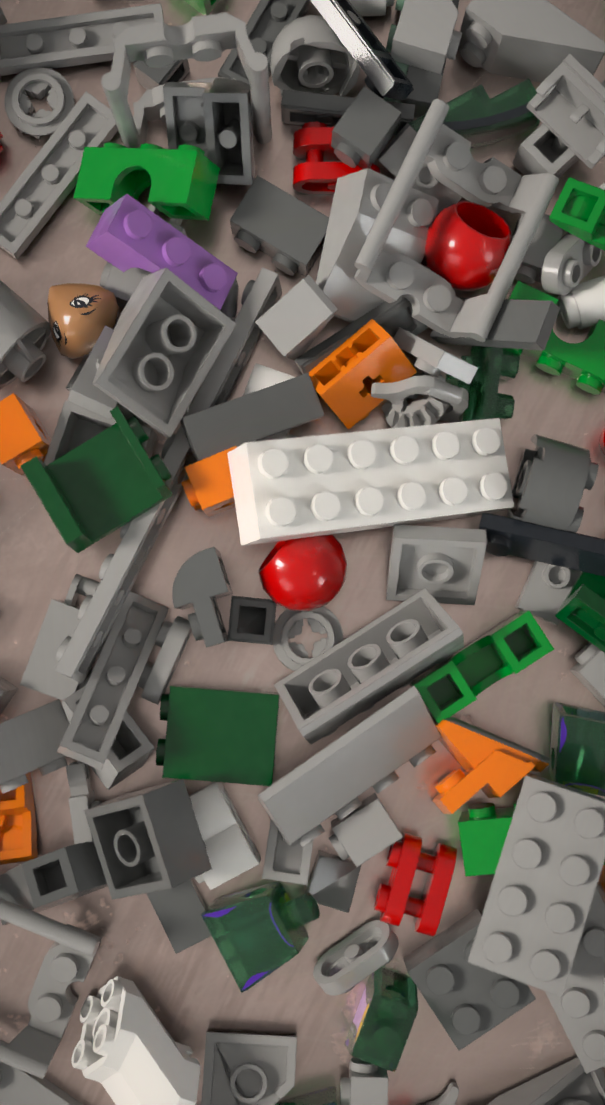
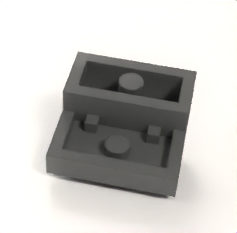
M215 78L212 83L167 82L163 86L168 149H178V146L182 144L196 146L205 152V156L220 168L217 184L253 185L255 180L250 86L245 82L226 78Z
M215 547L202 550L191 556L179 569L172 589L174 608L183 610L194 607L195 613L188 615L191 630L196 641L204 640L206 648L228 642V635L216 599L233 594L221 554Z

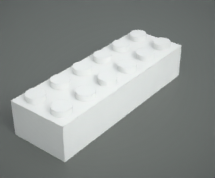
M500 418L245 442L227 453L241 546L393 527L394 524L409 525L482 515L485 512L495 513L514 507Z

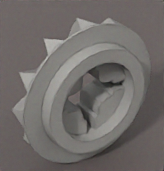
M43 67L30 68L19 73L8 85L4 98L5 110L12 124L21 134L24 132L33 135L37 139L42 135H52L75 106L73 91L68 81L58 72ZM45 95L48 96L47 102L53 111L39 109L36 113H33L35 108L28 96L39 100L43 99Z
M425 371L421 374V375L433 376V375H431V374H429V373H427V372H425ZM439 375L438 378L435 377L436 379L446 382L442 375ZM413 394L405 397L399 405H393L387 400L381 408L390 427L401 428L435 424L443 416L449 403L425 394L422 395L424 399L413 400L409 405L407 401L409 399H416L419 395Z
M324 606L311 611L287 609L280 615L274 626V651L279 660L293 671L298 670L343 641V630L339 620ZM307 618L312 632L327 633V638H321V641L314 643L312 658H308V652L305 651L303 644H296V642L288 643V639L295 638V635L302 633L303 619Z

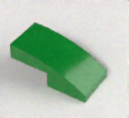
M569 177L549 216V221L581 240L605 251V190Z

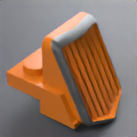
M456 717L443 719L435 725L441 736L438 740L465 771L463 772L458 768L445 776L435 786L439 794L432 801L443 814H453L480 789L488 798H500L530 771L541 773L550 765L551 760L547 756L473 726Z

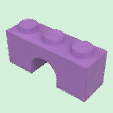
M125 194L104 210L86 245L88 249L122 272L130 268H140L154 273L163 268H168L219 310H221L238 274L128 194Z

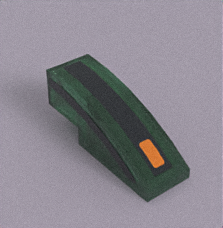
M528 78L490 99L484 87L480 84L447 102L450 108L443 124L470 141V148L486 146L515 137L537 127L540 123V120L526 108L528 102L537 92ZM426 114L408 124L418 132Z

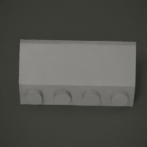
M424 588L280 680L274 686L298 730L312 745L322 737L333 734L338 727L358 714L370 710L377 702L397 689L406 687L414 678L428 669L448 660L453 653L464 647L463 632L427 589Z
M415 686L411 687L258 794L259 802L289 845L298 840L301 846L304 847L325 832L320 823L335 813L339 820H342L363 805L358 796L369 788L373 787L377 794L399 779L395 770L410 761L415 768L436 753L431 744L436 742L441 736Z

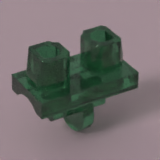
M471 346L470 356H461L462 360L478 368L471 383L467 384L447 373L445 378L447 383L468 391V408L463 412L462 422L494 418L506 420L512 418L515 400L511 395L498 393L499 379H515L519 370L520 356L499 347Z

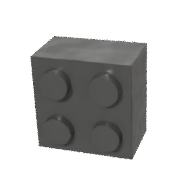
M183 779L124 794L84 810L112 900L172 889L212 869Z
M478 909L403 958L408 974L458 1051L536 1000L527 984L468 962L482 917Z

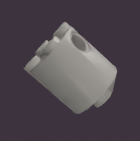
M1 280L0 389L13 382L16 378L25 382L38 372L46 360V355L41 350L51 332L50 323Z

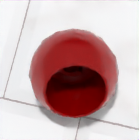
M462 201L442 209L428 227L425 246L427 265L431 271L449 282L453 289L475 291L492 284L512 242L510 227L494 211L474 202Z
M333 534L278 541L267 555L258 570L263 590L275 603L289 610L311 611L327 605L339 593L346 580L347 560L341 543Z

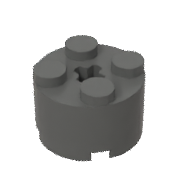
M534 434L531 441L536 445L535 451L525 450L512 487V496L519 498L517 510L509 508L508 518L576 533L584 513V508L579 506L584 489H592L599 465L591 462L588 449Z

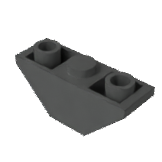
M94 841L58 849L21 863L0 875V898L36 913L108 887ZM1 920L2 925L10 924L9 922Z

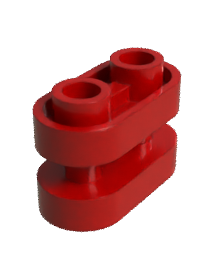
M308 122L302 125V129L293 133V154L300 159L306 160L305 163H300L293 167L294 190L305 194H334L337 178L363 170L358 165L353 168L343 162H323L341 161L335 155V149L331 147L332 130L334 127H328L322 122ZM373 164L370 169L380 173V168Z
M403 833L400 841L398 840L390 845L386 866L393 868L388 885L380 883L374 910L381 912V922L394 926L400 925L403 914L416 917L415 932L434 937L441 920L455 869L457 848L438 843L434 854L430 855L421 852V837ZM416 870L428 873L421 899L409 896Z

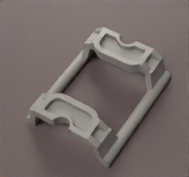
M228 13L192 17L189 23L180 26H170L163 21L127 26L113 39L114 56L111 72L103 75L101 84L125 147L140 148L141 144L146 143L148 121L161 120L166 123L163 86L165 84L147 90L138 102H134V116H132L127 101L131 71L130 62L143 61L146 66L151 68H162L171 65L176 60L191 58L201 62H208L221 57L223 51L237 48L238 56L250 83L253 134L261 144L271 141L272 123L268 60L263 53L254 51L248 38L244 21ZM213 77L182 82L212 83V81L215 78L223 77Z
M433 99L354 263L355 267L358 268L354 279L364 289L388 303L397 301L399 297L406 298L412 305L413 313L411 317L438 333L452 338L465 337L485 342L559 184V178L550 173L521 176L494 157L486 160L484 163L477 162L471 154V142L443 124L450 108L449 105L443 100ZM424 162L427 163L431 175L437 181L468 201L485 207L493 206L497 209L509 211L512 214L516 212L524 214L487 294L463 301L455 296L451 284L433 271L406 255L400 253L388 255L382 251Z
M0 898L1 920L55 941L44 957L29 996L28 1009L31 1018L28 1026L10 1043L0 1040V1062L44 1079L78 1000L72 994L70 984L73 982L84 983L102 937L73 925L63 924Z

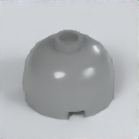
M308 15L293 20L284 26L273 43L270 65L274 86L276 85L280 89L281 96L283 90L334 95L339 92V96H345L357 83L360 72L359 64L322 15Z

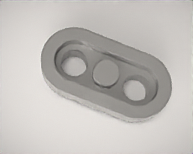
M568 232L545 257L541 272V282L544 291L559 295L570 293L591 269L598 265L602 249Z
M177 616L173 623L167 620L164 622L155 642V645L161 647L155 663L149 661L146 663L137 686L143 688L141 698L157 705L160 703L162 693L166 692L192 633L189 620Z
M380 920L368 922L320 957L314 967V979L328 995L336 996L347 993L356 984L393 959L399 945L398 937L388 923L381 922Z

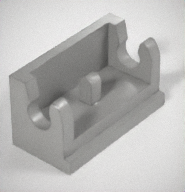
M569 54L535 90L537 94L528 102L526 108L592 169L605 156V87Z

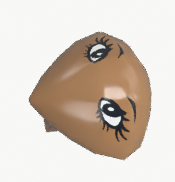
M66 283L49 288L47 302L48 320L52 339L60 354L73 359L90 354L104 327L107 326L114 329L119 306L113 292L97 285L83 283Z

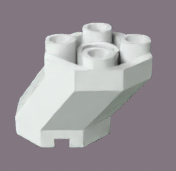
M116 976L100 988L96 997L89 995L80 1012V1022L83 1023L80 1041L77 1043L72 1055L71 1063L73 1068L82 1070L84 1078L102 1083L116 1105H196L201 1065L198 1059L189 1056L193 1053L189 1046L175 1042L135 983Z

